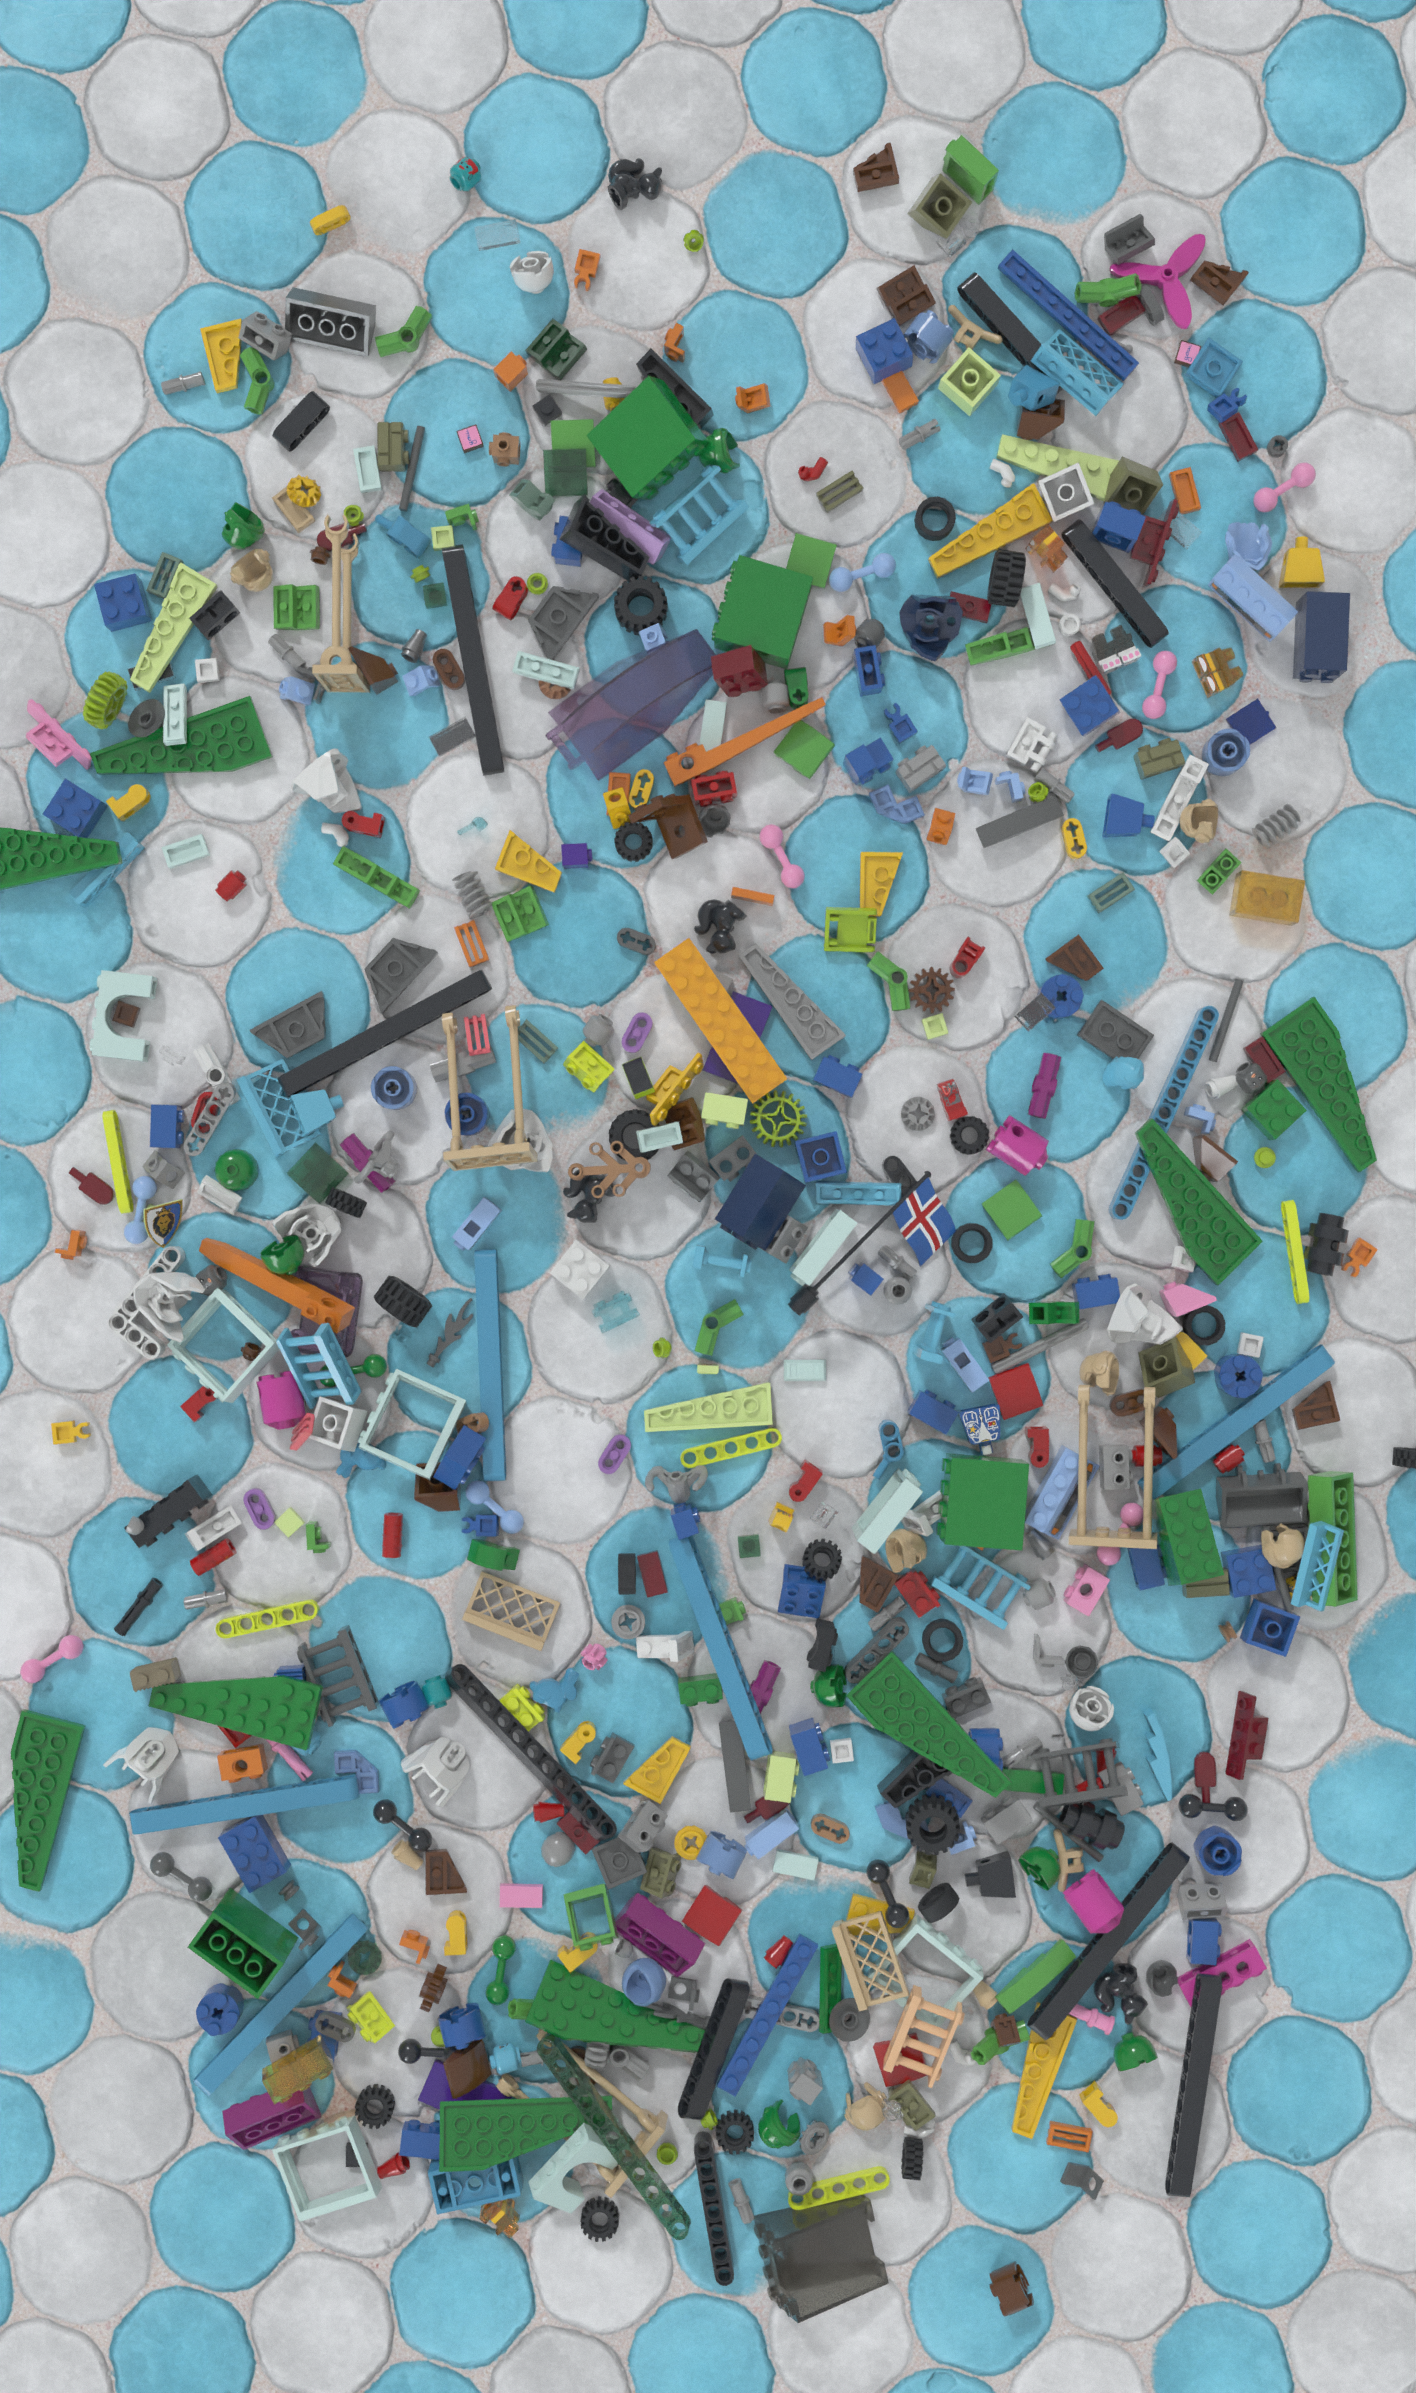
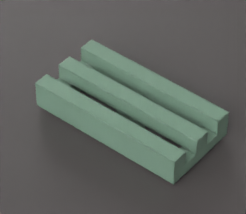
M162 552L146 591L159 598H166L180 562L183 563V560ZM169 559L157 590H154L165 561ZM174 562H176L175 565H174V568H173V570H172V573H171V575H170V577H169V580H168V582H167V585H166V587H165V590H164V592L162 593L163 588H164V586H165V583H166V581H167V579H168V576H169V574H170V571H171V569H172V566H173Z
M1122 872L1087 897L1091 900L1092 905L1095 906L1099 914L1134 891L1135 888L1125 873ZM1121 878L1123 879V883L1096 900L1095 895ZM1127 885L1129 889L1102 907L1100 906V902Z
M527 1019L518 1028V1040L544 1064L557 1051L558 1047ZM527 1026L531 1028L552 1049L550 1051L546 1049L525 1028ZM521 1033L525 1034L547 1055L545 1057L540 1055L519 1035Z

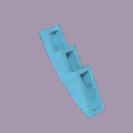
M1149 1708L1143 1711V1714L1151 1731L1144 1734L1153 1754L1147 1756L1146 1760L1167 1801L1172 1800V1777L1169 1755L1155 1713Z

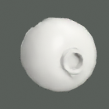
M531 251L527 253V257L521 259L518 256L510 264L514 282L523 291L533 294L541 293L552 281L554 274L551 256L549 258L546 252Z
M1087 1686V1688L1079 1689L1071 1699L1069 1711L1072 1720L1078 1727L1087 1731H1098L1105 1727L1113 1717L1114 1706L1113 1704L1111 1705L1106 1692L1097 1687Z

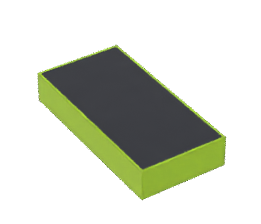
M642 1057L622 1064L635 1100L655 1092Z

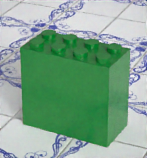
M651 376L643 380L586 435L631 497L644 500L653 499L659 493L658 489L672 482L674 479L673 475L679 470L682 471L690 464L689 461L694 456L702 454L706 449L705 446L709 443L664 380Z
M739 555L738 560L733 561L731 566V582L727 581L725 586V602H721L719 606V623L715 622L713 626L712 641H714V648L728 652L752 645L766 664L788 669L812 589L813 577Z
M946 1453V1458L942 1459L941 1469L945 1473L944 1480L940 1481V1492L943 1493V1499L938 1504V1514H941V1522H937L936 1534L939 1535L941 1541L945 1545L1023 1551L1029 1463L1023 1459Z
M1196 1489L1152 1500V1525L1154 1532L1157 1533V1544L1161 1549V1559L1166 1570L1168 1586L1183 1585L1224 1575L1202 1490Z
M229 1888L187 1948L259 1999L284 1965L299 1937L232 1888Z

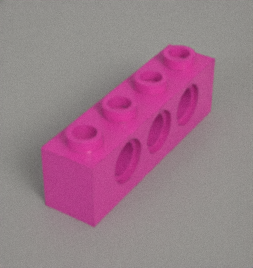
M1249 1939L1220 1954L1216 1965L1201 1964L1177 1977L1181 1991L1191 2007L1195 1978L1198 1973L1219 1975L1222 1972H1226V1976L1221 1979L1222 1996L1226 1990L1241 1986L1250 1977L1261 1975L1267 1967L1257 1948ZM1240 1962H1245L1243 1968L1236 1969Z

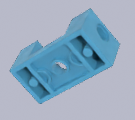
M519 2156L485 2170L439 2172V2160L431 2159L428 2170L437 2215L515 2198L522 2194L524 2179ZM477 2178L481 2184L478 2187H473L470 2185L469 2180Z

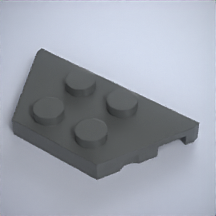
M553 586L528 619L547 659H555L599 599V594L580 592V590L576 589L567 590L558 586Z
M392 938L366 966L364 970L382 1013L388 1009L438 954L436 950Z
M323 991L250 1029V1032L286 1058H290L326 1038Z

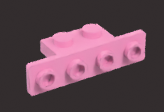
M30 699L27 704V712L39 724L26 733V738L55 767L73 756L88 770L91 767L92 761L89 751L82 748L70 733H66L61 728L60 723L46 713L41 704Z

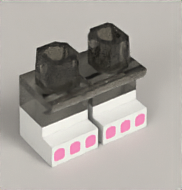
M1122 625L1110 630L1113 640L1108 643L1103 633L1091 639L1094 648L1092 656L1102 676L1118 670L1119 667L1122 668L1132 664L1141 657L1139 649H1136L1132 641L1131 633L1126 634Z

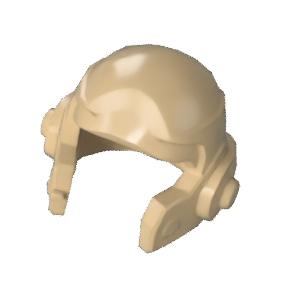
M254 549L247 553L231 567V581L234 584H241L249 591L259 592L266 589L273 580V571L269 563L270 554L262 549Z
M1211 799L1203 800L1197 804H1189L1180 815L1179 823L1181 830L1186 836L1195 838L1197 842L1209 843L1216 834L1218 805Z
M1110 1351L1086 1356L1080 1366V1379L1086 1385H1090V1387L1099 1386L1107 1396L1114 1395L1119 1379L1118 1358Z
M1281 1523L1276 1527L1279 1533L1276 1542L1271 1531L1265 1530L1261 1532L1262 1552L1272 1566L1288 1568L1302 1558L1305 1541L1300 1531L1289 1529Z
M900 1528L894 1530L886 1540L887 1560L894 1573L901 1572L904 1567L912 1569L915 1564L920 1563L927 1557V1545L920 1534Z
M868 2082L864 2083V2087L871 2095H867L852 2105L850 2094L846 2093L847 2108L845 2109L844 2116L852 2125L863 2131L876 2128L887 2116V2097L885 2093H882L880 2090L877 2091Z

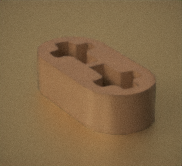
M481 1412L460 1418L456 1425L457 1433L459 1434L464 1425L478 1434L486 1431L489 1427L488 1416Z
M821 1813L814 1815L811 1819V1828L815 1834L839 1844L845 1843L849 1839V1828L845 1823ZM824 1820V1825L828 1826V1828L821 1826L820 1829H817L815 1822ZM840 1828H843L845 1835H840V1837H837L836 1832L832 1830L839 1831Z

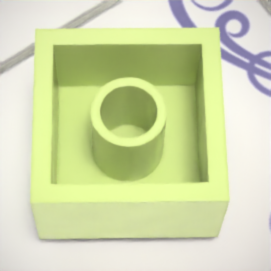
M968 347L941 378L938 389L967 415L971 416L998 385L1001 375Z
M705 1092L701 1118L708 1125L718 1126V1122L726 1123L727 1128L739 1129V1126L744 1125L748 1099Z
M773 1751L772 1754L768 1755L763 1795L766 1800L791 1803V1797L795 1798L797 1785L794 1781V1775L798 1776L799 1763L793 1753Z

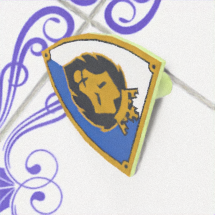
M182 1199L157 1206L149 1204L144 1209V1225L147 1234L154 1243L162 1248L169 1243L178 1229L182 1217Z

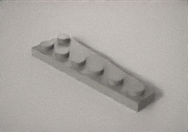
M756 943L738 955L811 1060L846 1036Z

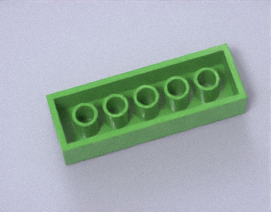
M1327 1471L1308 1475L1310 1523L1323 1521L1344 1530L1325 1606L1337 1607L1357 1601L1353 1472ZM1327 1530L1326 1538L1329 1544L1334 1542L1336 1534ZM1327 1550L1322 1551L1321 1554L1324 1564L1329 1563L1330 1559ZM1322 1570L1317 1571L1316 1574L1319 1584L1324 1583L1325 1580ZM1314 1590L1311 1595L1312 1600L1319 1604L1320 1596L1317 1590Z

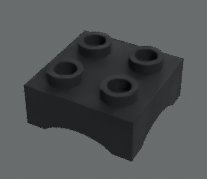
M817 1618L815 1623L817 1631L816 1640L813 1647L808 1651L806 1660L809 1661L808 1668L825 1672L826 1666L830 1667L833 1657L831 1646L836 1645L838 1633L833 1622Z

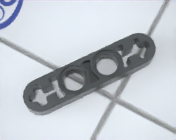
M895 1617L890 1620L845 1666L844 1672L849 1682L859 1683L908 1635L909 1627L905 1619ZM896 1626H898V1627H901V1626H902V1630H899V1629H896V1630H895V1627H896ZM882 1639L889 1640V1644L885 1647L878 1645ZM867 1654H874V1655H875V1657H874V1659H873L872 1661H870V1662L864 1661L865 1655H867ZM853 1670L856 1672L858 1670V1674H851V1671Z

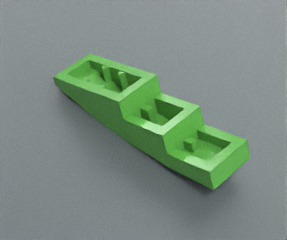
M1027 627L1009 633L1003 632L965 644L970 666L1035 650L1030 628Z
M342 846L333 862L334 866L409 909L420 892L418 888Z
M1059 1939L1046 1954L1041 1953L1028 1968L1024 1967L995 1998L1005 2011L1011 2014L1061 1973L1076 1958V1955L1064 1940Z

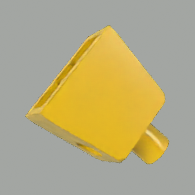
M1308 537L1295 538V548H1289L1284 554L1279 588H1319L1325 582L1319 548H1308Z

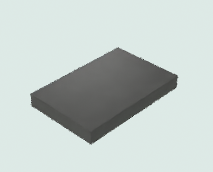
M1100 1000L1077 1036L1111 1059H1114L1116 1056L1118 1058L1123 1056L1139 1059L1154 1034L1103 1000Z

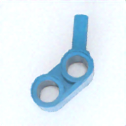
M380 514L375 517V522L388 529L386 535L401 546L404 544V549L418 559L421 558L431 543V539L414 528L411 523L401 516H398L395 521H391Z
M890 1419L882 1421L878 1427L884 1453L882 1457L884 1458L873 1476L879 1480L889 1464L900 1460L904 1454L899 1428ZM886 1425L894 1426V1432L891 1435L883 1433ZM892 1445L899 1448V1452L895 1456L888 1455V1448Z

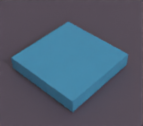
M1208 337L1184 376L1215 398H1218L1224 393L1243 361Z

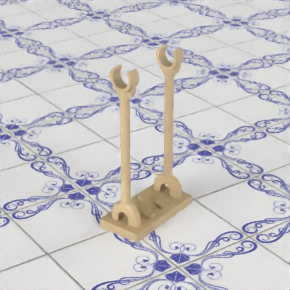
M327 514L324 520L325 534L332 543V646L325 649L322 653L320 665H312V673L327 692L370 693V684L362 674L359 666L352 662L351 653L348 650L351 647L352 561L358 555L359 539L354 533V546L348 550L342 549L341 544L348 536L349 522L346 516L343 515L344 527L339 531H332L329 529L331 518ZM341 559L343 561V647L341 646ZM336 656L341 658V662L331 665L332 658Z
M516 1005L505 1006L506 1023L510 1033L516 1125L514 1134L515 1144L505 1145V1143H494L491 1147L474 1145L471 1146V1149L464 1150L460 1133L455 1034L458 1031L457 1018H453V1013L442 1014V1025L447 1039L452 1125L451 1151L443 1152V1158L453 1171L538 1162L537 1152L527 1142L524 1131L518 1041L520 1014L519 1010H516Z
M1079 1385L1077 1529L1071 1528L1069 1533V1545L1157 1549V1533L1152 1532L1155 1387H1144L1143 1532L1131 1531V1528H1118V1531L1109 1530V1527L1102 1526L1096 1527V1530L1087 1529V1442L1090 1385Z
M539 2029L536 2037L548 2047L553 2046L636 2115L640 2124L646 2129L644 2132L641 2130L636 2135L634 2145L631 2148L627 2147L625 2149L626 2156L613 2170L593 2163L597 2166L601 2176L607 2180L604 2193L612 2198L665 2132L668 2115L661 2110L656 2116L649 2110L640 2108L599 2072L586 2066L585 2061L560 2041L558 2037ZM508 2073L503 2074L498 2080L499 2083L496 2087L508 2097L513 2096L516 2099L529 2098L519 2089L516 2080ZM571 2136L565 2137L564 2139L567 2141Z

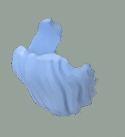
M1235 522L1229 524L1225 535L1229 560L1236 554L1253 571L1260 570L1268 561V555L1272 547L1268 526L1262 524L1259 530L1258 525L1255 523Z

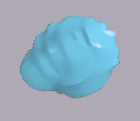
M1116 1056L1104 1069L1102 1081L1108 1087L1119 1086L1125 1090L1129 1088L1135 1089L1144 1079V1064L1137 1058L1123 1056L1118 1058Z

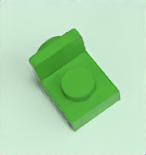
M469 504L444 511L449 525L459 526L470 519L473 531L477 530L475 523L479 522L476 510H471Z
M309 1521L306 1524L307 1550H313V1553L326 1552V1549L331 1547V1542H319V1539L322 1538V1529L318 1527V1521Z
M737 1597L719 1603L726 1625L737 1620H744L743 1614L746 1613V1609L742 1601L738 1602Z

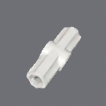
M210 1043L193 1051L206 1074V1080L212 1085L214 1091L223 1082L232 1083L228 1071L223 1067ZM217 1069L222 1074V1078L219 1081L213 1079V1072ZM227 1087L220 1089L223 1092L219 1098L221 1102L224 1097L231 1095L228 1093L229 1088ZM237 1090L230 1106L241 1100Z

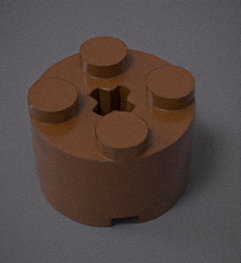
M1016 2261L990 2273L992 2281L989 2284L994 2297L998 2296L999 2306L1004 2317L1034 2305L1033 2294H1028L1027 2286H1030L1021 2266L1016 2264Z

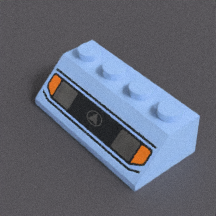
M1236 554L1208 584L1216 594L1269 642L1298 613L1290 603Z
M1063 1445L1060 1447L1026 1509V1524L1058 1540L1078 1506V1453ZM1087 1459V1488L1099 1468L1098 1464Z

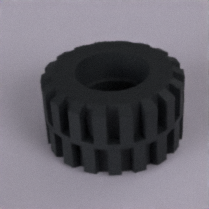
M1003 549L997 550L994 555L988 584L987 599L989 604L1015 607L1017 605L1025 574V553Z
M639 576L637 580L632 577L630 582L627 583L625 580L622 583V588L619 587L617 589V595L614 597V608L620 626L622 628L625 627L627 632L633 631L634 635L639 636V631L657 623L661 626L663 625V620L665 621L667 617L668 603L663 588H660V584L657 581L655 583L652 582L650 577L647 580L643 576ZM644 596L653 602L654 607L647 615L637 616L630 612L628 608L629 603L636 597Z
M637 1109L627 1110L619 1114L609 1129L610 1145L614 1141L622 1142L624 1148L635 1158L651 1159L659 1149L640 1152V1148L632 1149L623 1140L624 1130L631 1124H640L646 1129L656 1127L651 1123L650 1114ZM615 1144L614 1150L618 1152L621 1146L620 1144ZM616 1154L619 1158L625 1160L620 1154Z
M389 1275L374 1295L378 1305L411 1327L417 1328L432 1308L431 1302L423 1294L395 1276Z
M931 1794V1797L928 1798L927 1795H922V1800L915 1799L914 1805L910 1804L908 1807L909 1812H906L905 1820L907 1837L910 1839V1843L913 1847L917 1846L919 1852L925 1850L927 1855H930V1852H934V1855H939V1851H943V1853L948 1852L947 1847L952 1849L955 1846L954 1841L959 1839L960 1823L957 1809L955 1806L952 1807V1802L949 1799L945 1802L944 1796L941 1795L939 1798H936V1794ZM929 1817H937L945 1822L944 1826L936 1832L926 1831L920 1825Z

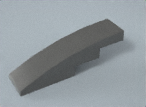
M1056 796L979 826L976 828L983 848H986L1059 819L1064 814Z
M735 1721L719 1723L730 1813L751 1810L741 1736Z

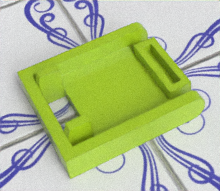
M826 907L824 951L875 952V946L867 945V943L875 944L877 918L868 915H877V909ZM830 921H838L837 938H829Z

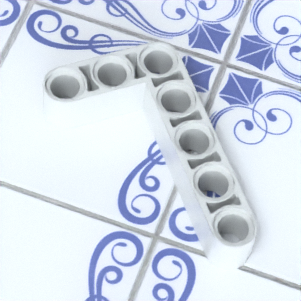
M179 1246L165 1248L139 1281L151 1273H156L159 1266L164 1269V1272H175L185 1260V1251ZM172 1250L176 1251L178 1254V1258L175 1262H173L169 1257V1254ZM133 1287L109 1317L108 1326L148 1359L160 1357L165 1352L164 1342L137 1321L138 1317L142 1314L138 1308L136 1311L130 1309V1302L134 1300ZM119 1316L124 1319L122 1328L118 1327L116 1323ZM134 1330H138L141 1334L139 1341L133 1338ZM151 1343H154L158 1348L156 1354H152L149 1350Z

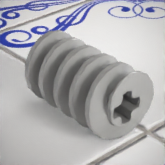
M1286 804L1283 809L1277 810L1276 814L1273 813L1269 818H1265L1262 823H1258L1255 828H1252V832L1257 841L1269 849L1270 844L1268 841L1276 844V836L1283 839V831L1289 835L1291 833L1290 826L1295 830L1298 829L1297 821L1300 822L1301 819L1297 811L1290 804Z
M469 871L452 879V881H458L454 886L456 889H461L458 894L464 897L462 903L469 904L465 910L466 912H472L469 915L470 919L486 914L489 911L488 908L492 905V902L485 903L484 901L489 897L488 894L481 895L485 887L477 886L481 882V879H474L478 874L477 871Z

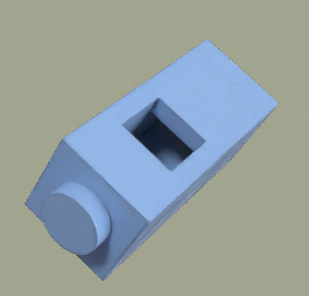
M483 1197L452 1236L455 1239L454 1244L463 1251L465 1248L471 1250L502 1210L488 1198Z
M951 1337L942 1344L944 1347L940 1350L972 1393L989 1381L960 1338L954 1339Z
M786 1807L746 1835V1845L744 1846L751 1856L755 1855L759 1860L799 1829V1824Z

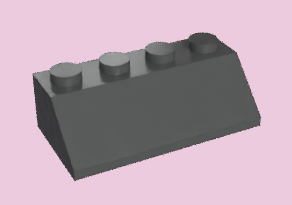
M295 287L291 289L286 296L285 329L292 333V341L366 357L369 356L375 329L376 305Z

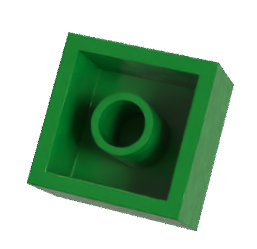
M1278 1079L1269 1082L1263 1091L1256 1094L1241 1108L1242 1112L1268 1140H1276L1307 1111Z

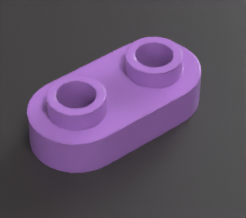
M637 1013L632 1018L621 1041L625 1051L636 1053L642 1048L653 1026L652 1019L647 1013ZM645 1020L646 1026L641 1028L638 1026V1022ZM630 1039L636 1040L635 1046L628 1044Z
M615 1435L600 1456L598 1466L603 1473L612 1474L616 1472L630 1451L631 1441L626 1435ZM618 1441H623L625 1446L623 1448H618L616 1443ZM611 1459L613 1461V1465L607 1466L605 1464V1460Z
M252 1488L247 1491L243 1501L254 1525L263 1530L270 1528L274 1524L276 1516L266 1494L259 1488ZM253 1495H257L259 1497L258 1502L253 1501ZM262 1514L268 1516V1521L262 1520Z

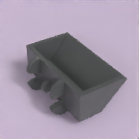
M1280 1463L1274 1464L1273 1474H1264L1263 1470H1258L1257 1475H1246L1242 1465H1238L1235 1471L1236 1476L1216 1477V1501L1221 1529L1280 1525L1281 1523L1283 1525L1307 1523L1308 1483L1301 1472L1285 1473L1284 1469H1281Z

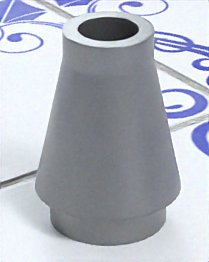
M416 629L411 638L402 647L401 656L412 663L420 660L427 634L422 630Z
M1035 1528L1025 1535L1037 1558L1040 1557L1042 1561L1055 1551L1054 1544Z

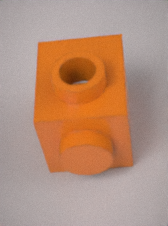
M511 351L493 369L495 378L511 392L528 375L526 361L520 355L516 356Z

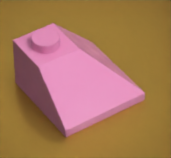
M1175 1281L1163 1285L1164 1289L1159 1291L1167 1312L1176 1317L1217 1301L1213 1295L1184 1284H1176Z

